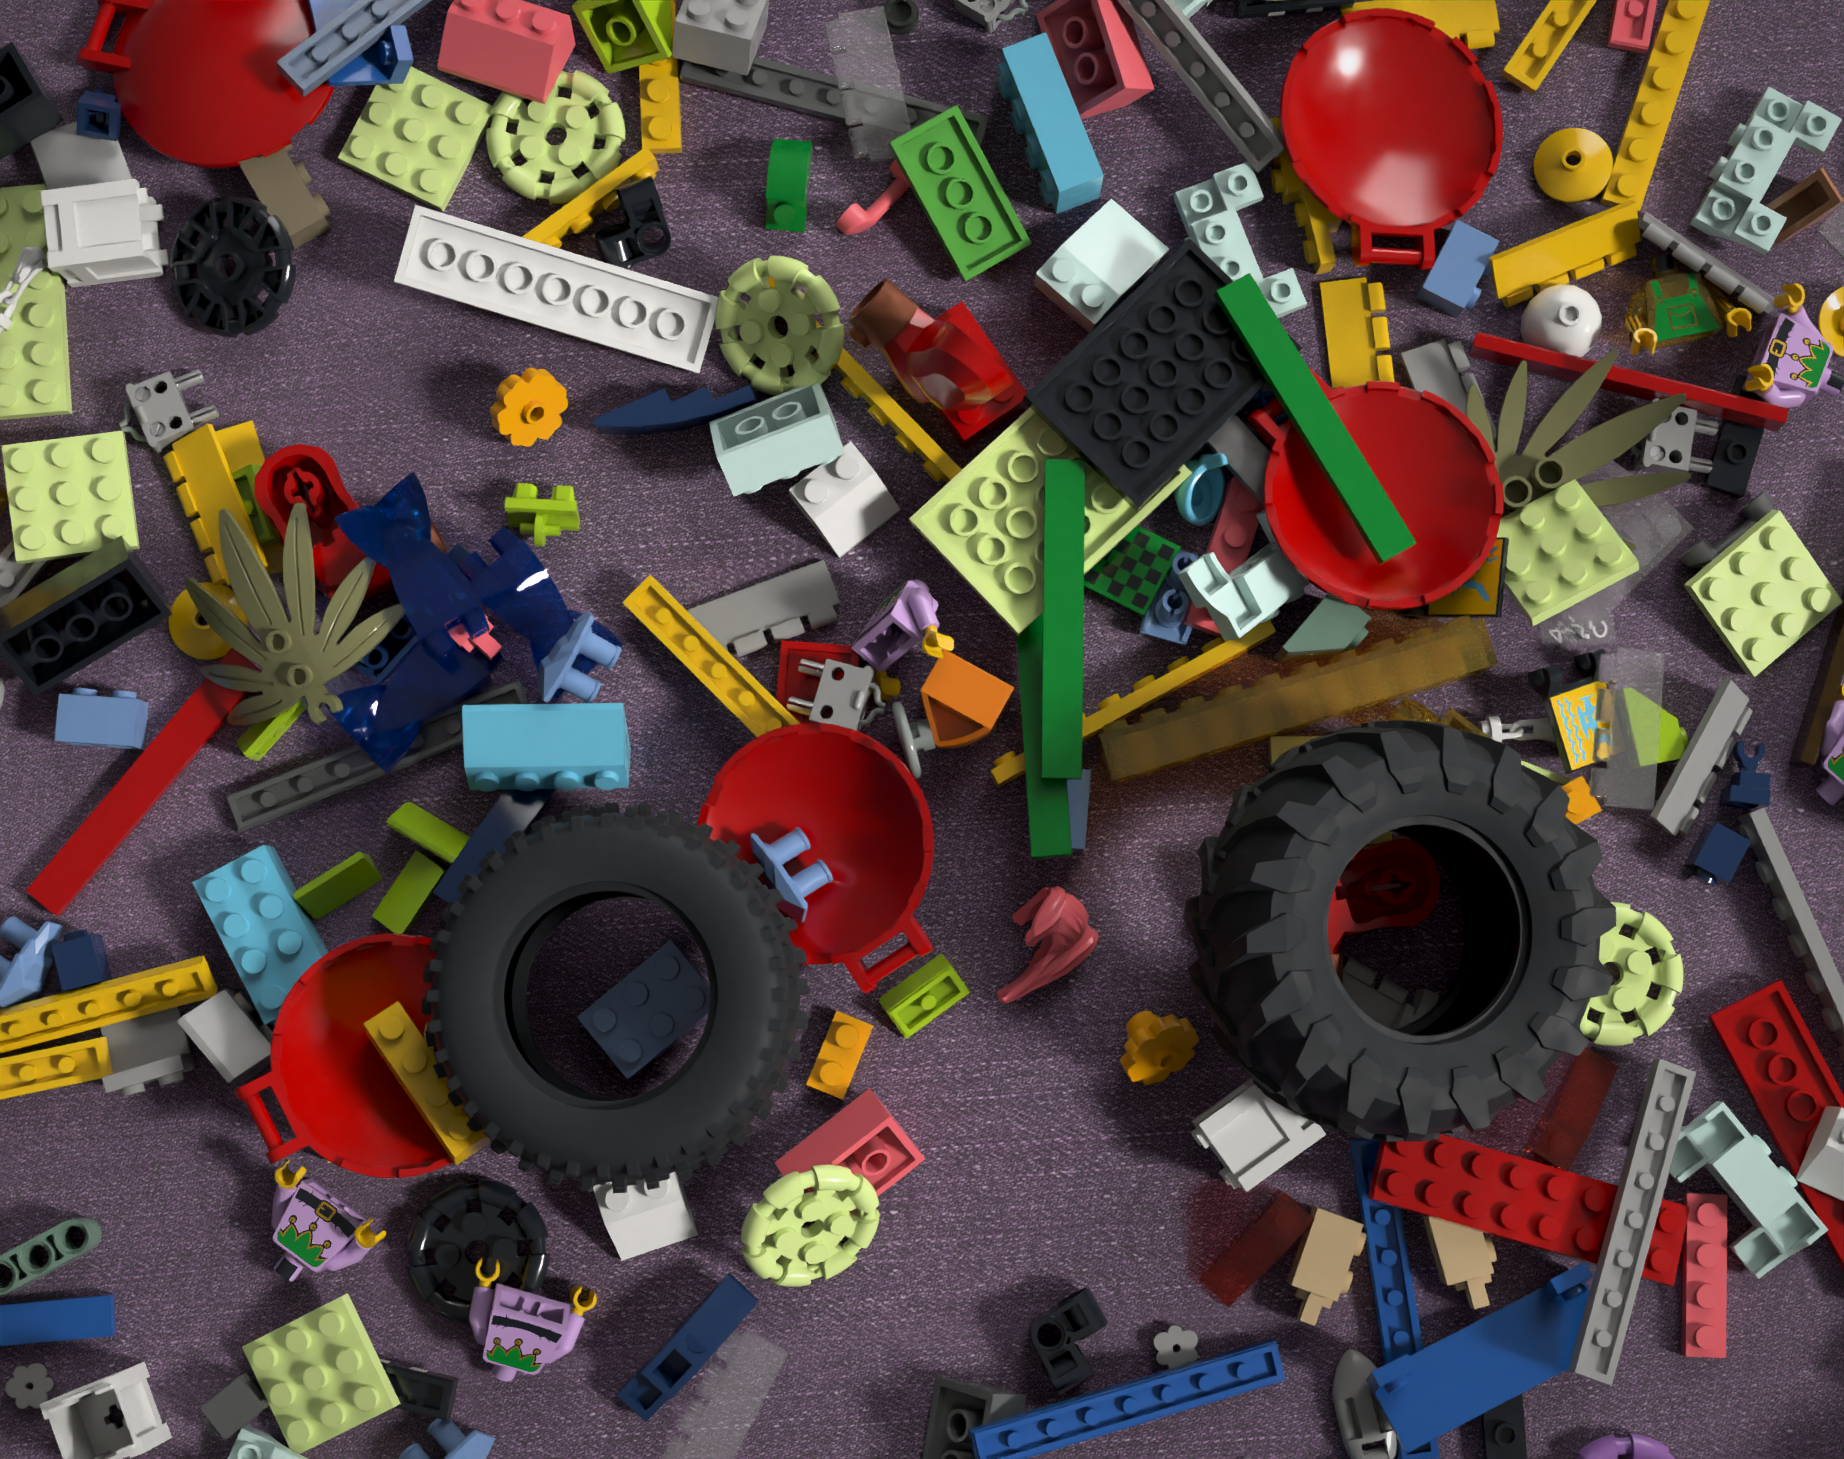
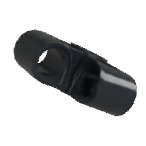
M652 175L614 188L627 222L607 226L593 234V239L602 262L628 269L639 262L665 253L670 247L671 235ZM649 227H657L663 231V235L659 241L649 243L642 239L643 232Z
M1089 1287L1082 1288L1064 1298L1056 1306L1036 1316L1029 1325L1028 1335L1030 1341L1042 1361L1041 1365L1059 1396L1094 1376L1080 1348L1074 1343L1077 1340L1094 1334L1108 1324ZM1045 1323H1053L1058 1328V1336L1051 1344H1042L1037 1338L1039 1327Z

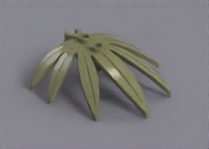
M1614 349L1589 368L1557 400L1533 432L1520 456L1516 454V448L1522 430L1526 405V361H1521L1516 368L1502 402L1497 426L1496 452L1494 451L1492 430L1487 411L1476 385H1471L1467 391L1465 415L1479 429L1495 456L1494 464L1498 472L1499 481L1503 483L1504 506L1502 517L1562 485L1596 471L1622 455L1674 412L1686 399V395L1684 393L1677 394L1619 415L1585 432L1549 457H1545V452L1573 425L1601 386L1618 356V351ZM1689 472L1633 475L1596 481L1580 486L1596 507L1601 508L1632 502L1663 492L1686 482L1692 477V474ZM1622 539L1631 552L1636 549V545Z
M296 503L292 508L288 521L283 549V580L287 605L292 619L290 622L281 599L247 536L228 509H222L219 512V532L227 574L236 598L248 621L261 638V642L228 607L196 580L188 577L185 578L184 583L196 608L209 626L233 649L262 666L263 670L261 672L238 665L215 664L201 667L200 672L212 682L229 689L246 692L263 691V695L248 698L237 704L227 716L229 724L249 725L268 720L284 712L304 696L309 702L308 713L310 718L316 724L322 723L327 720L321 709L323 703L328 704L333 713L343 710L341 700L336 695L328 693L324 685L351 668L372 651L395 627L410 605L408 603L397 604L372 615L356 626L339 644L340 639L347 631L363 601L374 572L377 558L375 556L366 557L347 575L334 593L324 614L319 634L316 635L314 631L315 572L311 533L305 503Z

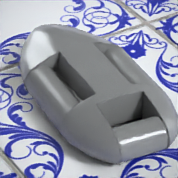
M1353 1349L1347 1350L1342 1355L1335 1370L1332 1387V1400L1344 1448L1351 1459H1393L1397 1452V1436L1366 1381L1370 1373L1377 1368L1366 1356ZM1383 1440V1447L1366 1451L1362 1450L1361 1444Z

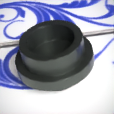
M887 0L881 10L882 24L887 31L895 35L910 33L919 22V9L913 0Z

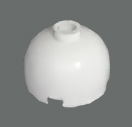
M1558 284L1543 289L1530 300L1521 316L1520 332L1525 344L1583 357L1593 348L1600 335L1602 315L1597 302L1587 291L1575 285Z

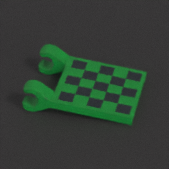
M1137 525L1084 574V587L1145 617L1181 547Z

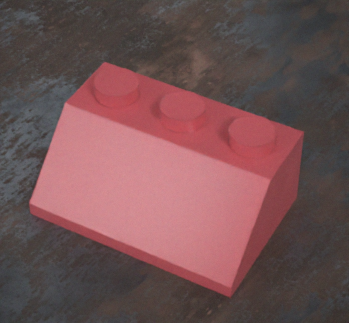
M453 0L446 15L437 64L438 70L545 104L576 45L570 15L523 0Z
M1057 0L1036 13L1041 32L1047 33L1081 119L1127 106L1154 90L1133 20L1117 0Z
M869 1088L774 1163L783 1177L794 1171H798V1173L810 1171L811 1166L815 1165L847 1167L851 1170L852 1174L860 1173L872 1184L878 1197L923 1162L925 1158L888 1109ZM809 1187L804 1189V1194L808 1192H813V1188Z

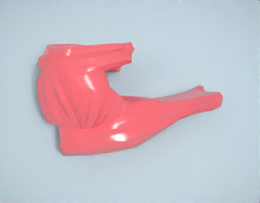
M1059 886L1045 887L1011 916L1013 921L1020 926L1033 919L1031 929L1026 933L1025 943L1031 947H1035L1041 939L1042 943L1032 960L1028 961V968L1013 982L997 991L998 1000L1006 1004L1052 983L1069 973L1093 951L1099 939L1098 931L1092 929L1087 924L1089 914L1084 905L1074 895L1065 892Z

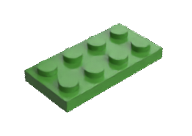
M957 105L887 144L962 282L973 278L1032 244Z

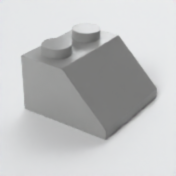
M224 989L177 1020L179 1025L228 1083L248 1082L270 1063V1047L274 1027L261 1023L253 1013L256 1009L254 1003L241 990L236 993L235 990Z

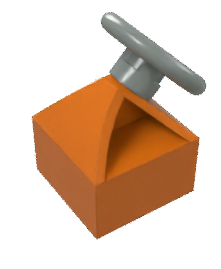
M943 649L942 654L944 658H938L920 690V699L926 718L908 723L903 705L900 702H894L891 706L908 770L914 778L917 779L921 776V767L916 751L924 750L925 752L935 749V746L938 748L963 747L989 738L1012 697L1014 687Z

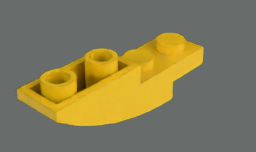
M1278 117L1271 118L1270 121L1281 133L1280 119ZM1285 150L1273 161L1275 169L1270 172L1273 190L1275 193H1281L1283 204L1298 201L1294 206L1295 217L1298 226H1304L1307 240L1303 242L1306 261L1308 264L1313 263L1316 274L1330 272L1336 263L1330 232L1338 230L1342 219L1327 210L1306 189L1297 176Z

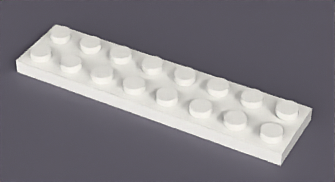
M415 205L394 283L696 374L700 373L716 317V306L719 298Z

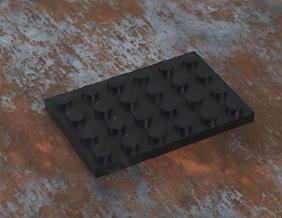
M1190 238L1023 398V401L1136 512L1268 384L1213 296L1217 290L1232 283L1233 280ZM1288 334L1296 349L1300 352L1302 347Z

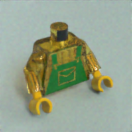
M1667 254L1650 260L1654 279L1644 282L1637 289V292L1631 296L1623 319V324L1632 342L1630 353L1637 355L1639 347L1641 352L1650 351L1649 354H1654L1655 349L1711 338L1723 328L1722 323L1727 325V335L1729 337H1736L1737 325H1741L1747 331H1751L1752 315L1747 309L1736 308L1711 282L1703 279L1700 272L1690 271L1678 274L1674 257L1671 254Z

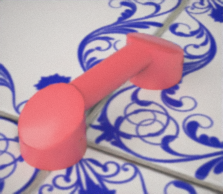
M896 160L890 165L889 172L897 179L866 211L857 203H854L838 219L836 227L845 235H854L874 226L883 214L910 188Z

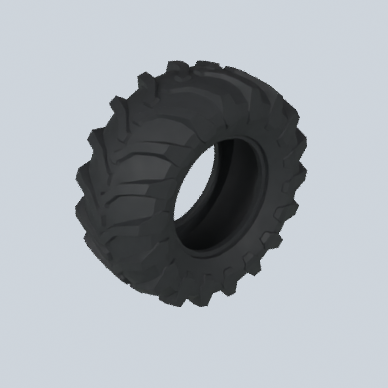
M1407 720L1362 723L1361 727L1350 726L1326 732V736L1311 739L1301 746H1295L1284 752L1268 767L1269 773L1260 780H1257L1252 786L1242 784L1232 795L1233 802L1219 837L1206 836L1197 851L1202 866L1201 893L1185 901L1183 920L1193 937L1199 958L1188 967L1190 986L1216 1021L1211 1033L1219 1048L1253 1078V1083L1268 1098L1313 1123L1327 1129L1349 1134L1350 1136L1385 1142H1402V1140L1404 1142H1423L1438 1139L1440 1134L1456 1133L1466 1128L1471 1133L1489 1127L1490 1121L1500 1113V1110L1510 1105L1517 1098L1533 1103L1547 1094L1542 1084L1547 1071L1563 1053L1579 1056L1590 1042L1581 1031L1580 1024L1590 998L1608 995L1613 976L1599 960L1600 936L1616 927V907L1595 888L1592 873L1603 859L1598 841L1565 816L1570 798L1562 787L1546 776L1522 765L1521 754L1506 744L1441 723ZM1388 831L1401 834L1417 842L1427 849L1445 868L1457 890L1462 906L1465 928L1464 947L1460 965L1445 995L1424 1016L1411 1024L1394 1030L1383 1026L1369 1017L1351 999L1335 971L1328 942L1330 903L1341 874L1352 858L1366 844Z

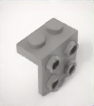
M180 1006L100 1027L102 1036L107 1037L113 1074L102 1077L106 1093L120 1092L121 1098L144 1092V1084L158 1080L160 1086L184 1080L183 1072L197 1069L188 1035L177 1022L182 1017Z

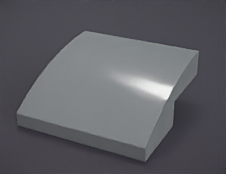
M77 121L51 130L30 141V146L46 190L132 179L118 140L111 141L77 135Z

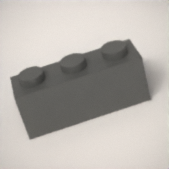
M936 1376L922 1459H975L968 1429L1024 1413L1027 1395L998 1386Z

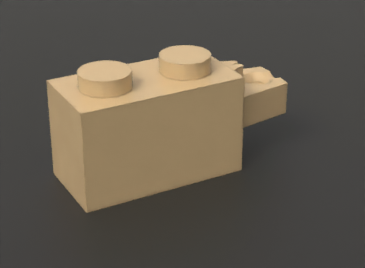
M1312 1205L1286 1281L1290 1285L1297 1287L1295 1297L1302 1299L1297 1320L1315 1326L1322 1306L1330 1309L1333 1301L1338 1302L1340 1294H1347L1353 1278V1272L1349 1271L1353 1255L1359 1256L1366 1240V1233L1361 1232L1364 1224Z
M1422 1215L1440 1282L1447 1286L1454 1284L1456 1291L1465 1290L1470 1308L1477 1309L1490 1305L1484 1284L1492 1282L1491 1274L1494 1273L1491 1262L1497 1261L1491 1239L1484 1238L1483 1232Z

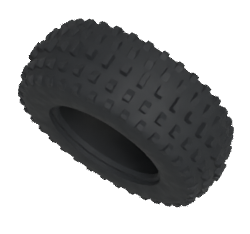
M605 803V806L594 807L592 815H587L585 807L577 806L573 807L572 811L562 813L561 822L557 823L553 815L541 818V821L531 825L533 833L528 836L521 830L512 833V836L503 841L506 848L505 851L500 854L496 849H492L478 862L482 869L477 877L467 874L457 887V890L463 895L459 901H449L446 908H444L440 918L445 920L447 924L445 929H439L437 933H433L429 949L437 953L435 959H429V964H426L423 973V981L431 983V990L425 991V999H422V1014L431 1015L432 1020L427 1022L428 1031H425L427 1047H437V1052L433 1053L437 1064L433 1065L438 1078L448 1077V1081L445 1083L450 1091L447 1095L454 1107L464 1105L463 1112L468 1118L472 1117L466 1125L475 1133L484 1129L483 1134L490 1140L494 1139L490 1148L497 1154H502L509 1150L508 1153L513 1156L521 1157L518 1169L526 1172L536 1165L537 1168L545 1171L548 1170L547 1182L560 1185L564 1177L580 1179V1191L585 1192L593 1191L595 1184L605 1185L607 1182H612L613 1193H626L627 1186L638 1185L640 1180H645L647 1189L651 1190L659 1188V1181L670 1179V1173L676 1172L680 1181L692 1177L691 1171L700 1168L699 1161L704 1158L707 1159L711 1166L716 1165L722 1161L720 1156L728 1151L726 1146L728 1142L732 1140L740 1147L749 1139L747 1135L753 1130L750 1122L755 1116L762 1121H766L771 1115L768 1111L774 1103L769 1099L774 1090L784 1094L789 1085L787 1081L790 1074L784 1071L789 1059L800 1061L802 1055L799 1052L801 1044L794 1040L798 1029L807 1030L809 1018H806L807 1012L801 1011L799 1008L800 995L810 994V986L807 985V979L799 978L798 964L807 962L805 951L801 950V947H794L789 932L798 928L794 919L791 920L790 916L784 917L776 904L784 899L781 892L777 888L769 890L766 885H762L757 879L764 871L758 863L749 865L745 860L740 861L736 857L741 847L734 841L730 840L726 844L720 839L716 841L710 839L713 828L705 823L700 827L691 822L687 826L682 825L684 814L671 810L670 814L658 812L657 816L653 817L651 816V806L648 804L639 803V807L627 806L625 813H620L618 803ZM618 897L649 899L677 917L691 933L701 950L707 967L710 985V1006L707 1022L699 1043L690 1058L671 1078L660 1086L628 1099H613L595 1095L578 1088L562 1077L548 1063L533 1037L526 1004L527 985L532 964L540 947L550 933L564 919L577 910L601 900Z

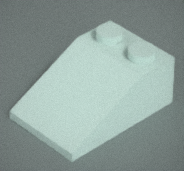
M1110 199L1068 238L1037 271L1034 286L1090 334L1130 295L1168 253L1169 248L1114 200Z

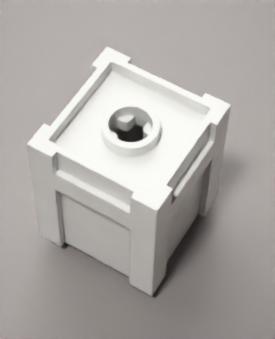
M136 179L40 191L47 238L48 268L53 272L57 271L72 288L164 276L163 266L169 265L168 250L160 249L157 222L164 220L163 205H157L156 200L147 195V188H140L139 182Z
M1253 1078L1247 1080L1193 1119L1192 1123L1196 1129L1190 1132L1199 1146L1203 1145L1205 1149L1210 1146L1225 1168L1220 1170L1219 1174L1226 1184H1231L1233 1189L1242 1187L1246 1192L1326 1135L1320 1125L1294 1114L1268 1098L1253 1083Z
M145 1361L39 1404L44 1419H49L63 1459H123L128 1456L132 1458L172 1438L167 1422L162 1423L146 1378L150 1377ZM113 1405L122 1410L124 1415L122 1420L123 1427H118L115 1422L111 1423L108 1415L112 1413L111 1407Z

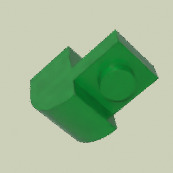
M773 139L766 185V229L805 232L807 193L811 178V141Z

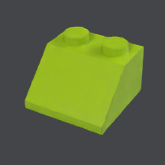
M577 0L572 5L573 11L607 74L666 59L672 55L670 0Z

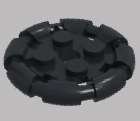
M230 195L227 197V200H221L217 197L201 204L186 218L188 221L183 231L178 230L173 243L170 268H174L175 282L172 285L177 300L188 317H195L199 321V326L210 333L229 338H236L239 333H244L247 336L258 333L279 317L278 309L282 303H288L294 288L296 265H292L291 251H294V246L289 232L277 215H270L267 212V206L249 197ZM227 216L228 227L223 228V220ZM258 224L260 228L254 235L250 230L253 225ZM201 233L203 237L200 241H198L197 238ZM269 253H275L276 266H273V260ZM232 256L236 261V270L229 277L225 272V262ZM197 265L198 279H191L190 267ZM263 289L269 293L264 302L257 297ZM206 298L211 301L208 307H206ZM233 306H238L239 317L233 315Z
M479 1179V1183L469 1184L462 1180L436 1192L428 1199L430 1203L422 1213L417 1212L406 1239L405 1251H409L410 1266L406 1268L417 1295L424 1303L429 1301L439 1310L437 1312L438 1315L455 1323L470 1325L469 1313L474 1287H479L480 1281L476 1275L477 1263L468 1256V1246L474 1240L483 1241L489 1248V1256L480 1267L483 1274H493L496 1269V1260L498 1259L500 1263L499 1276L492 1281L491 1289L495 1290L497 1283L508 1286L504 1282L507 1281L513 1272L521 1280L515 1289L533 1293V1291L538 1292L541 1288L550 1261V1253H546L545 1238L549 1237L544 1220L531 1201L527 1203L519 1197L517 1189L491 1179ZM480 1199L482 1211L468 1212V1200ZM505 1207L517 1216L511 1224L499 1216ZM442 1213L452 1220L444 1230L435 1224V1221ZM517 1240H529L530 1254L518 1255ZM437 1248L435 1253L437 1263L426 1264L425 1249ZM445 1279L457 1288L450 1297L439 1289Z

